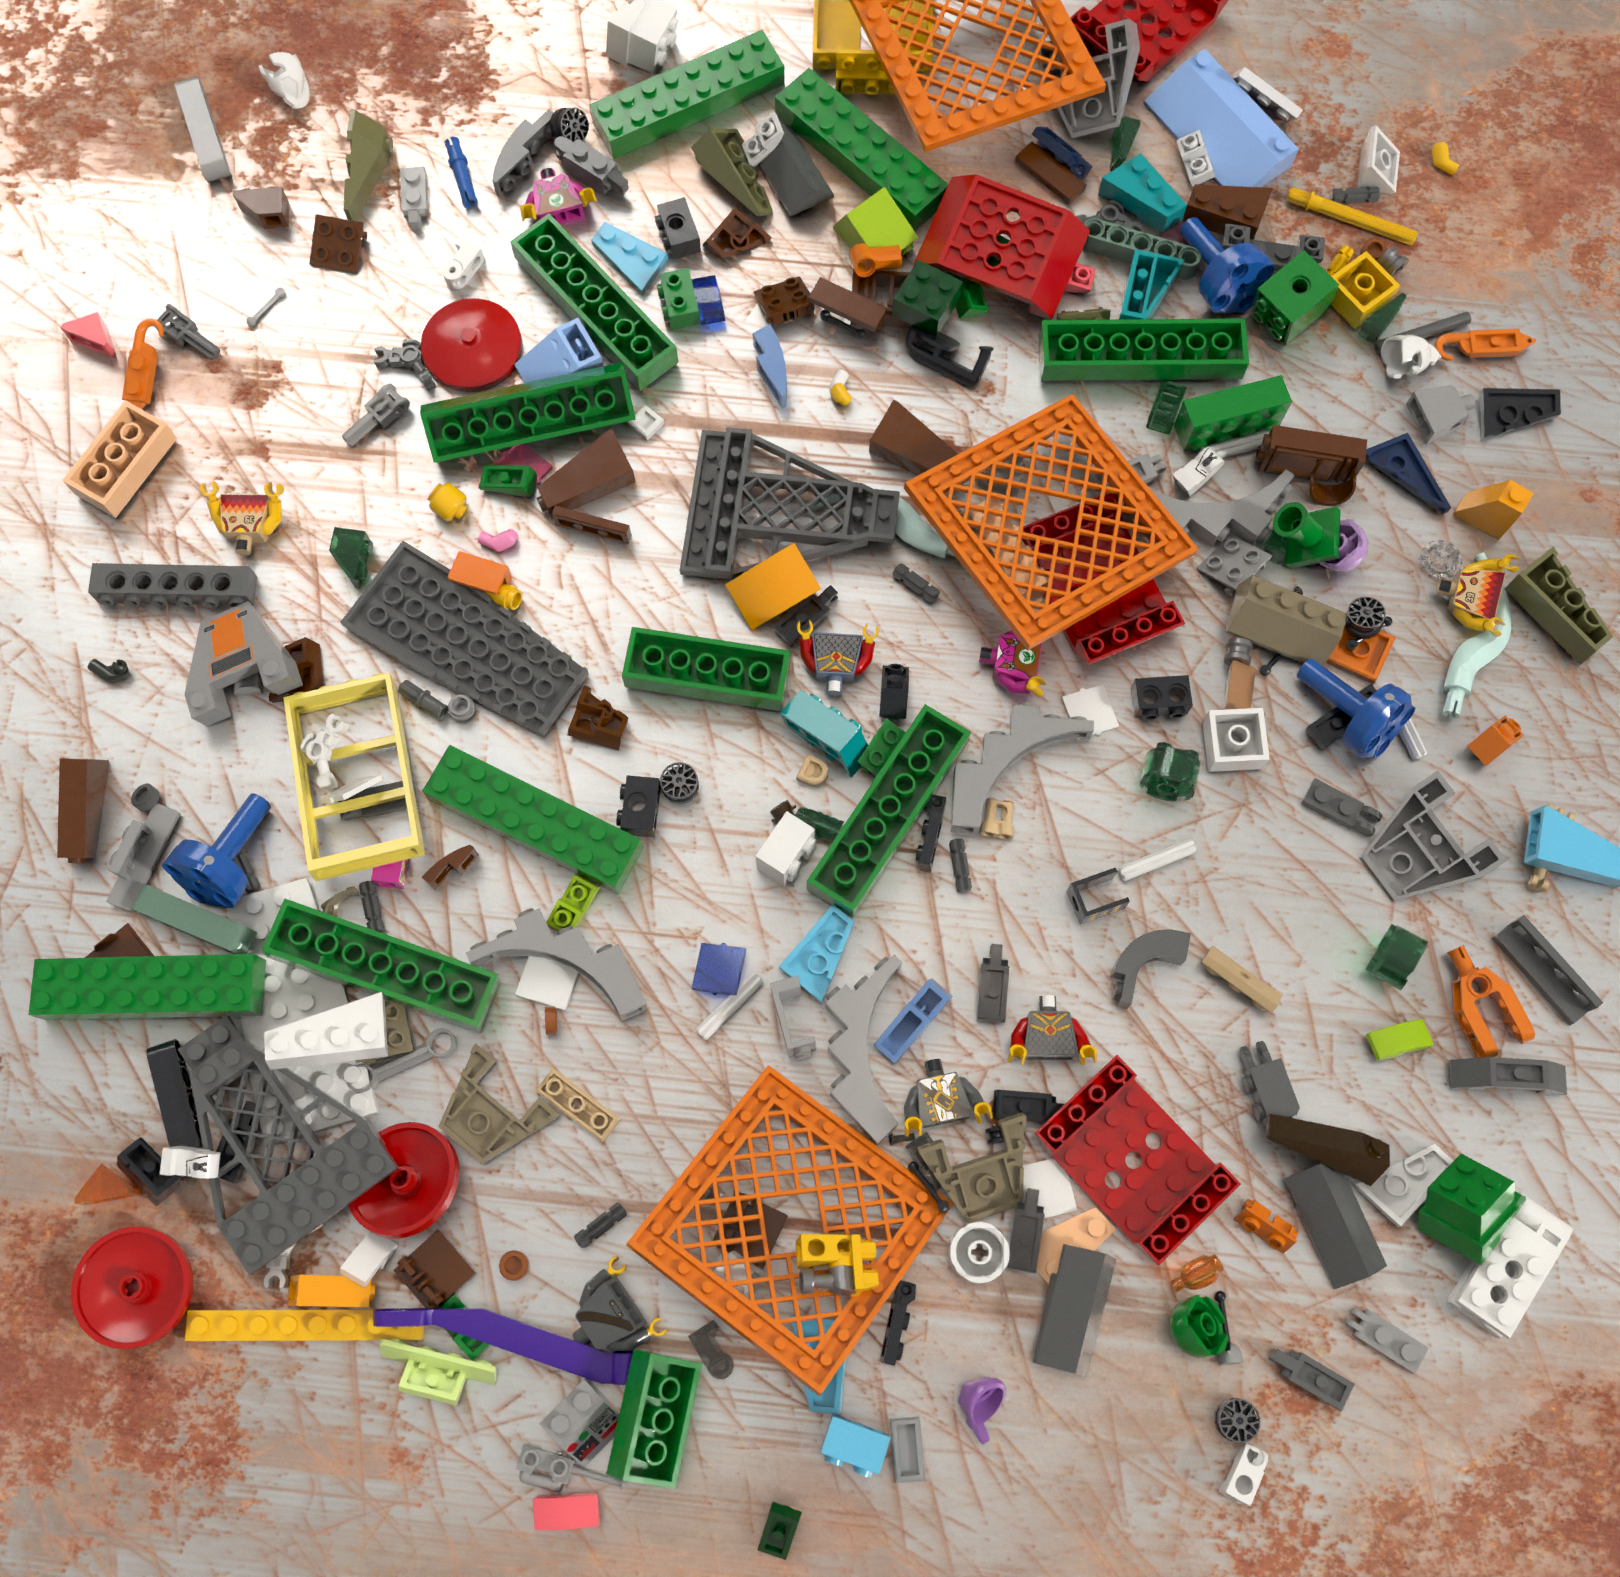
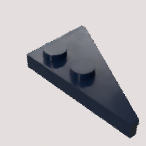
M1408 433L1366 449L1365 460L1441 514L1449 512L1451 509L1450 504Z

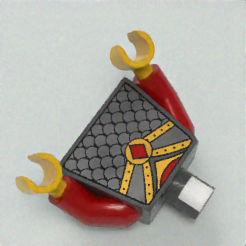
M1039 996L1040 1011H1030L1027 1017L1020 1019L1011 1034L1010 1051L1007 1059L1009 1063H1011L1012 1057H1019L1021 1065H1024L1025 1060L1075 1061L1078 1058V1052L1080 1053L1081 1065H1085L1086 1057L1092 1058L1094 1063H1097L1096 1048L1091 1046L1087 1034L1077 1019L1071 1017L1069 1011H1057L1056 996Z

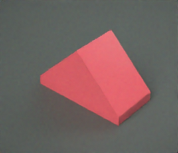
M98 312L63 323L60 327L70 341L111 358L115 357L116 352L107 325Z

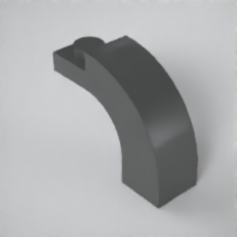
M1167 929L1156 930L1146 933L1131 942L1118 957L1110 976L1111 978L1121 980V982H1116L1113 998H1117L1116 1007L1128 1009L1132 1004L1137 974L1143 965L1154 961H1162L1181 966L1187 958L1191 933Z

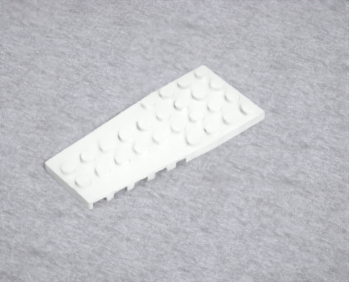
M306 878L243 896L234 908L226 907L229 920L257 932L247 954H255L266 960L262 1016H241L244 1039L264 1053V1032L350 1003L344 989L345 985L267 958L261 951L284 899L319 910L310 888V881ZM353 1060L288 1068L360 1116L366 1118L379 1114L375 1092L372 1088L366 1092L358 1093L348 1086V1083H351L354 1088L361 1090L371 1084L370 1071L365 1067H356V1065L364 1064V1062L356 1063ZM256 1065L251 1068L252 1070H259ZM273 1069V1072L299 1111L318 1098L317 1095L279 1070ZM249 1072L253 1091H259L262 1074ZM267 1082L266 1093L275 1094ZM254 1094L255 1102L257 1103L258 1094ZM265 1096L261 1113L275 1115L278 1098ZM324 1102L305 1116V1120L314 1133L355 1121L328 1102ZM283 1106L281 1116L290 1117ZM260 1116L262 1134L270 1135L274 1118ZM280 1119L277 1136L290 1138L294 1121ZM298 1129L297 1138L304 1137ZM264 1138L266 1147H268L269 1138ZM276 1140L275 1145L288 1141Z

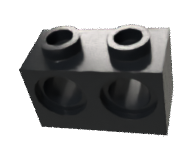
M1189 675L1136 678L1131 686L1134 718L1143 717L1144 720H1153L1159 716L1167 715L1170 718H1181L1188 714L1193 706ZM1175 694L1179 696L1181 702L1171 700L1169 695ZM1149 696L1154 700V703L1148 704L1142 697Z

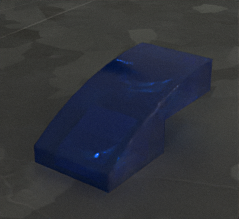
M711 275L692 279L701 326L726 321L716 276Z

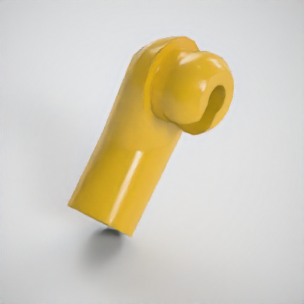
M1437 142L1433 146L1432 158L1434 166L1453 176L1460 165L1449 159L1447 143Z

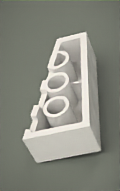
M382 992L264 1032L265 1061L270 1070L388 1057L385 1001Z

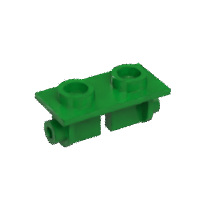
M886 718L857 762L862 765L860 769L866 774L872 772L877 776L906 732Z

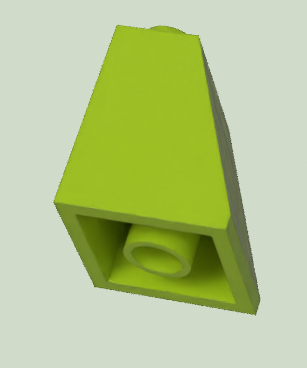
M885 187L851 210L833 226L838 235L851 248L860 243L868 245L869 248L899 245L901 256L913 249L912 242L919 238Z

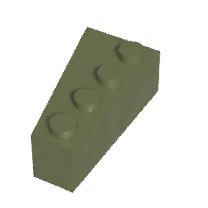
M1553 546L1520 572L1505 590L1581 665L1613 638V635L1595 608L1589 607L1585 601L1586 594L1581 587L1577 588L1569 577L1572 573L1566 565H1561L1556 557L1558 552Z

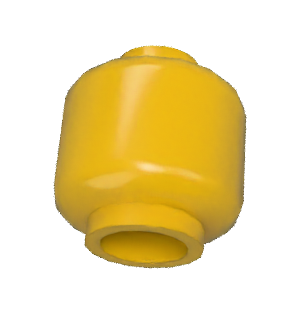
M439 483L428 496L430 501L429 508L447 522L455 517L459 520L468 509L465 506L466 495L451 483L443 485Z

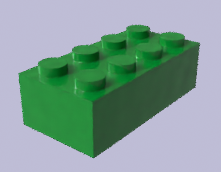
M1282 375L1183 400L1174 423V428L1183 452L1188 450L1199 451L1207 445L1271 430L1273 425L1280 426L1292 400Z
M636 1349L633 1350L607 1467V1475L622 1481L676 1489L702 1363Z

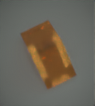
M101 1163L74 1197L75 1204L91 1205L140 1196L143 1193L128 1177L115 1167Z

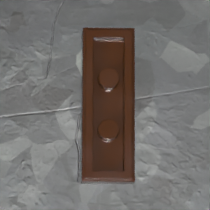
M1033 141L1015 157L1016 163L1068 204L1073 202L1086 189V183Z
M821 277L808 296V302L873 332L877 331L887 313V307Z
M554 506L552 515L556 526L624 544L630 543L632 534L630 526L627 524Z

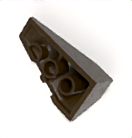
M1275 1114L1267 1116V1139L1366 1185L1372 1186L1390 1167V1145L1380 1139L1350 1129Z

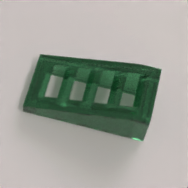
M1124 116L1120 127L1114 128L1110 172L1121 166L1126 160L1140 127V120Z
M1402 292L1368 317L1359 329L1358 335L1374 344L1397 315L1407 295Z
M1162 380L1146 424L1148 429L1167 435L1171 433L1187 387ZM1166 392L1172 395L1178 396V398L1163 393Z
M1273 527L1262 550L1272 555L1269 561L1280 564L1286 554L1288 539L1278 535Z

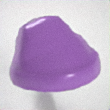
M981 1377L976 1380L967 1381L962 1385L958 1399L962 1411L967 1416L966 1424L974 1431L981 1444L989 1441L984 1422L997 1412L1006 1395L1005 1384L998 1378Z

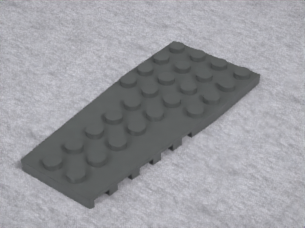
M402 541L341 620L342 626L405 666L460 694L467 695L473 701L541 736H545L588 676L587 668L580 666L567 653L561 652L548 639L542 638L525 622L519 621L506 608L493 602L492 598L483 591L450 581L448 579L449 568Z

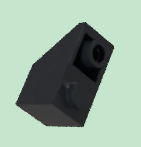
M901 664L883 665L879 717L906 719L909 667H904Z

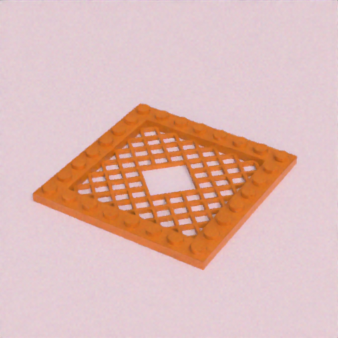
M849 0L924 152L1105 91L1106 84L1061 0H1030L1033 7L1024 4L1026 0H1021V2L1016 0H997L1001 2L999 9L988 6V0H984L983 3L974 0H955L964 3L960 11L948 7L951 0H946L944 5L933 0ZM908 1L906 6L898 4L901 2ZM913 1L925 5L922 12L911 8ZM1005 4L1017 7L1015 15L1002 11ZM967 5L979 9L977 16L965 13ZM929 7L941 10L938 18L926 14ZM891 8L903 12L900 20L888 16ZM1021 10L1033 13L1031 21L1018 17ZM983 11L995 15L993 22L980 18ZM945 12L957 16L954 24L942 20ZM907 14L919 18L916 25L904 21ZM1037 15L1043 25L1035 23ZM999 17L1011 20L1009 28L996 24ZM961 18L1005 34L990 68L946 52ZM923 19L935 23L932 31L920 27ZM891 23L897 25L895 30L893 29ZM1015 23L1027 26L1025 34L1012 30ZM939 25L951 29L948 37L936 33ZM901 27L913 31L910 38L898 35ZM1031 28L1044 32L1041 40L1028 36ZM917 33L929 37L926 44L914 41ZM1047 34L1053 44L1045 42ZM1009 35L1021 39L1019 47L1006 43ZM933 39L945 43L942 50L930 46ZM1025 41L1037 45L1035 53L1022 49ZM900 42L906 44V46H905L904 49H903V47H902V45H901ZM910 46L922 50L919 58L907 54ZM1041 47L1054 51L1051 59L1038 55ZM1003 49L1015 53L1013 60L1000 56ZM926 52L938 56L936 63L924 60ZM1057 53L1059 54L1063 63L1054 61L1057 56ZM1019 54L1031 58L1029 66L1016 62ZM942 58L954 61L952 69L940 66ZM910 61L916 63L914 69H913V67H912ZM1035 61L1048 65L1045 72L1032 68ZM997 62L1009 66L1006 74L994 70ZM958 64L971 68L968 75L956 72ZM920 65L932 69L929 77L917 73ZM1052 66L1064 70L1061 78L1048 74ZM1013 68L1025 72L1022 80L1010 76ZM975 69L987 73L984 81L972 77ZM936 71L948 75L945 83L933 79ZM1029 74L1042 78L1039 85L1026 81ZM991 75L1003 79L1000 87L988 83ZM952 77L965 81L961 89L949 85ZM920 81L926 82L924 88L922 87ZM1007 81L1019 85L1016 93L1004 89ZM968 83L981 87L977 95L965 91ZM930 84L942 88L939 96L927 92ZM984 89L996 92L995 99L990 100L982 97ZM946 90L958 94L955 102L943 98ZM962 96L975 100L971 108L959 104ZM929 100L936 102L934 107H932ZM940 104L952 108L948 116L936 112Z
M1073 394L910 479L904 484L905 491L1027 651L1190 558L1198 551V547ZM1058 434L1072 437L1071 446L1057 443ZM1054 436L1053 442L1046 441V439ZM1037 446L1051 448L1050 457L1036 454ZM1033 447L1032 453L1025 452L1029 448ZM1056 449L1069 452L1068 461L1054 458ZM1074 453L1087 456L1086 465L1072 462ZM1017 456L1031 459L1030 467L1025 468L1015 465ZM1012 458L1011 464L1003 463ZM1035 460L1049 463L1048 471L1034 470ZM1053 464L1067 467L1066 476L1052 474ZM996 467L1010 470L1009 479L994 477ZM1071 468L1085 471L1084 481L1070 478ZM991 469V474H990V475H985V474H983V473H985L986 471H988V470ZM1014 471L1028 474L1027 484L1012 481ZM1089 472L1102 475V485L1088 482ZM1032 475L1046 478L1045 488L1031 485ZM974 480L988 481V490L984 491L973 488ZM1050 480L1064 482L1063 492L1049 489ZM970 481L969 487L962 486V484ZM993 483L1006 485V495L991 492ZM1068 485L1081 486V496L1067 493ZM1011 487L1024 489V499L1011 497ZM1087 488L1101 491L1099 500L1085 497ZM953 490L968 493L966 503L952 500ZM1029 491L1080 502L1073 543L1022 532ZM1105 492L1119 495L1118 503L1105 502ZM972 494L986 497L984 507L970 504ZM990 498L1004 501L1003 511L988 508ZM1008 502L1023 505L1021 515L1007 512ZM1084 503L1098 506L1097 516L1083 513ZM955 507L965 509L963 518ZM1102 508L1116 510L1115 520L1101 517ZM973 510L983 513L982 521L967 520L968 511ZM1121 512L1134 514L1133 524L1120 521ZM987 514L1001 517L1000 527L985 524ZM1005 519L1020 521L1018 531L1004 528ZM1082 519L1096 522L1095 530L1080 529ZM1100 523L1114 526L1113 536L1099 533ZM970 527L980 529L979 537L976 536ZM1118 527L1132 530L1131 540L1117 537ZM984 530L997 532V543L982 540ZM1137 531L1150 534L1149 544L1135 541ZM1006 534L1017 537L1016 546L1001 544L1002 535ZM1079 535L1092 537V548L1078 545ZM1021 538L1035 541L1034 551L1020 548ZM1097 540L1110 541V552L1096 549ZM1040 542L1054 545L1052 555L1038 552ZM1116 543L1130 546L1129 555L1115 553ZM1058 546L1072 549L1071 559L1058 557ZM986 547L996 549L994 558L986 549ZM1134 547L1145 549L1133 557ZM1000 550L1014 553L1013 562L998 560ZM1076 552L1090 553L1089 563L1076 561ZM1018 554L1033 557L1031 567L1017 564ZM1095 555L1108 557V568L1094 565ZM1037 558L1051 561L1050 571L1035 568ZM1114 559L1125 561L1112 569ZM1055 563L1070 565L1068 575L1055 573ZM1001 567L1011 569L1010 579ZM1074 567L1087 569V580L1073 577ZM1015 571L1030 573L1028 583L1015 581ZM1093 571L1104 573L1091 581ZM1034 574L1048 577L1047 588L1033 585ZM1053 579L1066 581V591L1051 589ZM1071 583L1083 585L1070 593ZM1016 587L1027 589L1026 599ZM1031 591L1045 593L1044 604L1030 601ZM1050 595L1062 597L1049 604ZM1033 608L1040 609V610L1037 611V612H1035V611L1033 610Z
M768 1065L629 1239L626 1246L816 1395L820 1396L947 1212L941 1213L938 1210V1203L914 1173L910 1172L906 1167ZM772 1107H774V1108H775L776 1110H778V1111H770V1110L772 1109ZM784 1116L786 1130L771 1131L769 1117ZM764 1119L766 1132L753 1133ZM789 1119L800 1128L791 1129ZM806 1133L809 1147L794 1149L792 1135ZM787 1135L789 1149L774 1151L772 1137ZM767 1137L769 1151L754 1153L752 1139ZM812 1137H814L823 1145L814 1146ZM747 1141L749 1154L736 1155ZM830 1150L832 1165L817 1166L815 1152ZM810 1153L812 1167L797 1168L795 1154ZM790 1155L792 1169L777 1171L775 1156ZM836 1155L847 1163L837 1164ZM770 1157L772 1171L757 1173L755 1159ZM750 1159L752 1174L736 1175L734 1161ZM730 1162L731 1176L718 1177ZM853 1168L855 1182L841 1184L838 1169ZM833 1170L835 1185L821 1186L818 1172ZM813 1172L815 1187L800 1188L798 1174ZM859 1172L870 1181H860ZM793 1175L795 1189L780 1191L778 1176ZM773 1177L775 1192L760 1193L758 1179ZM753 1179L755 1194L739 1195L737 1181ZM732 1182L734 1196L719 1198L717 1183ZM712 1185L714 1199L700 1200ZM876 1186L879 1200L864 1202L862 1187ZM856 1188L859 1202L844 1204L842 1189ZM836 1190L839 1205L824 1206L822 1192ZM883 1190L893 1198L884 1199ZM935 1190L943 1201L949 1203L951 1208L954 1203ZM817 1193L823 1234L844 1231V1235L850 1236L849 1230L864 1228L865 1239L871 1241L869 1227L884 1226L886 1241L875 1242L876 1248L887 1246L876 1263L874 1259L869 1260L870 1264L863 1265V1270H877L879 1285L875 1289L862 1291L859 1296H852L843 1310L841 1309L839 1296L834 1294L832 1290L817 1292V1288H814V1292L811 1294L797 1295L794 1279H799V1273L793 1274L791 1258H796V1252L769 1255L761 1199ZM756 1199L758 1214L742 1216L740 1201ZM735 1202L737 1217L722 1218L720 1204ZM900 1203L902 1218L888 1219L885 1205ZM715 1204L717 1219L701 1221L699 1206ZM880 1205L882 1220L868 1222L865 1207ZM906 1207L912 1211L909 1216L907 1215ZM694 1208L696 1222L682 1223ZM860 1208L863 1223L848 1224L845 1210ZM840 1210L842 1225L827 1227L825 1212ZM759 1220L761 1235L746 1237L743 1222ZM738 1222L740 1237L725 1239L723 1224ZM903 1223L893 1239H891L889 1225ZM718 1225L720 1240L704 1242L702 1227ZM697 1227L699 1242L683 1244L681 1229ZM675 1231L677 1233L678 1244L671 1239V1236L675 1233ZM762 1241L764 1256L749 1258L746 1242ZM741 1243L743 1258L728 1260L726 1245ZM721 1246L723 1261L707 1263L705 1247ZM700 1248L702 1262L686 1250ZM786 1259L788 1274L773 1276L770 1261ZM765 1261L767 1277L752 1279L750 1263ZM744 1264L746 1280L731 1281L729 1266ZM813 1266L809 1268L813 1270L814 1275L829 1273V1269L814 1271ZM724 1267L725 1280L709 1268ZM789 1280L791 1296L776 1297L774 1282ZM768 1283L771 1298L755 1300L753 1284ZM747 1285L749 1299L734 1287ZM834 1296L836 1312L821 1313L819 1298ZM813 1298L816 1314L800 1316L798 1300ZM792 1301L795 1317L779 1319L777 1303ZM772 1304L774 1318L759 1308L758 1305ZM837 1317L824 1335L822 1319ZM817 1320L819 1336L804 1338L801 1322ZM796 1323L798 1337L781 1324ZM819 1342L815 1349H812L806 1343Z

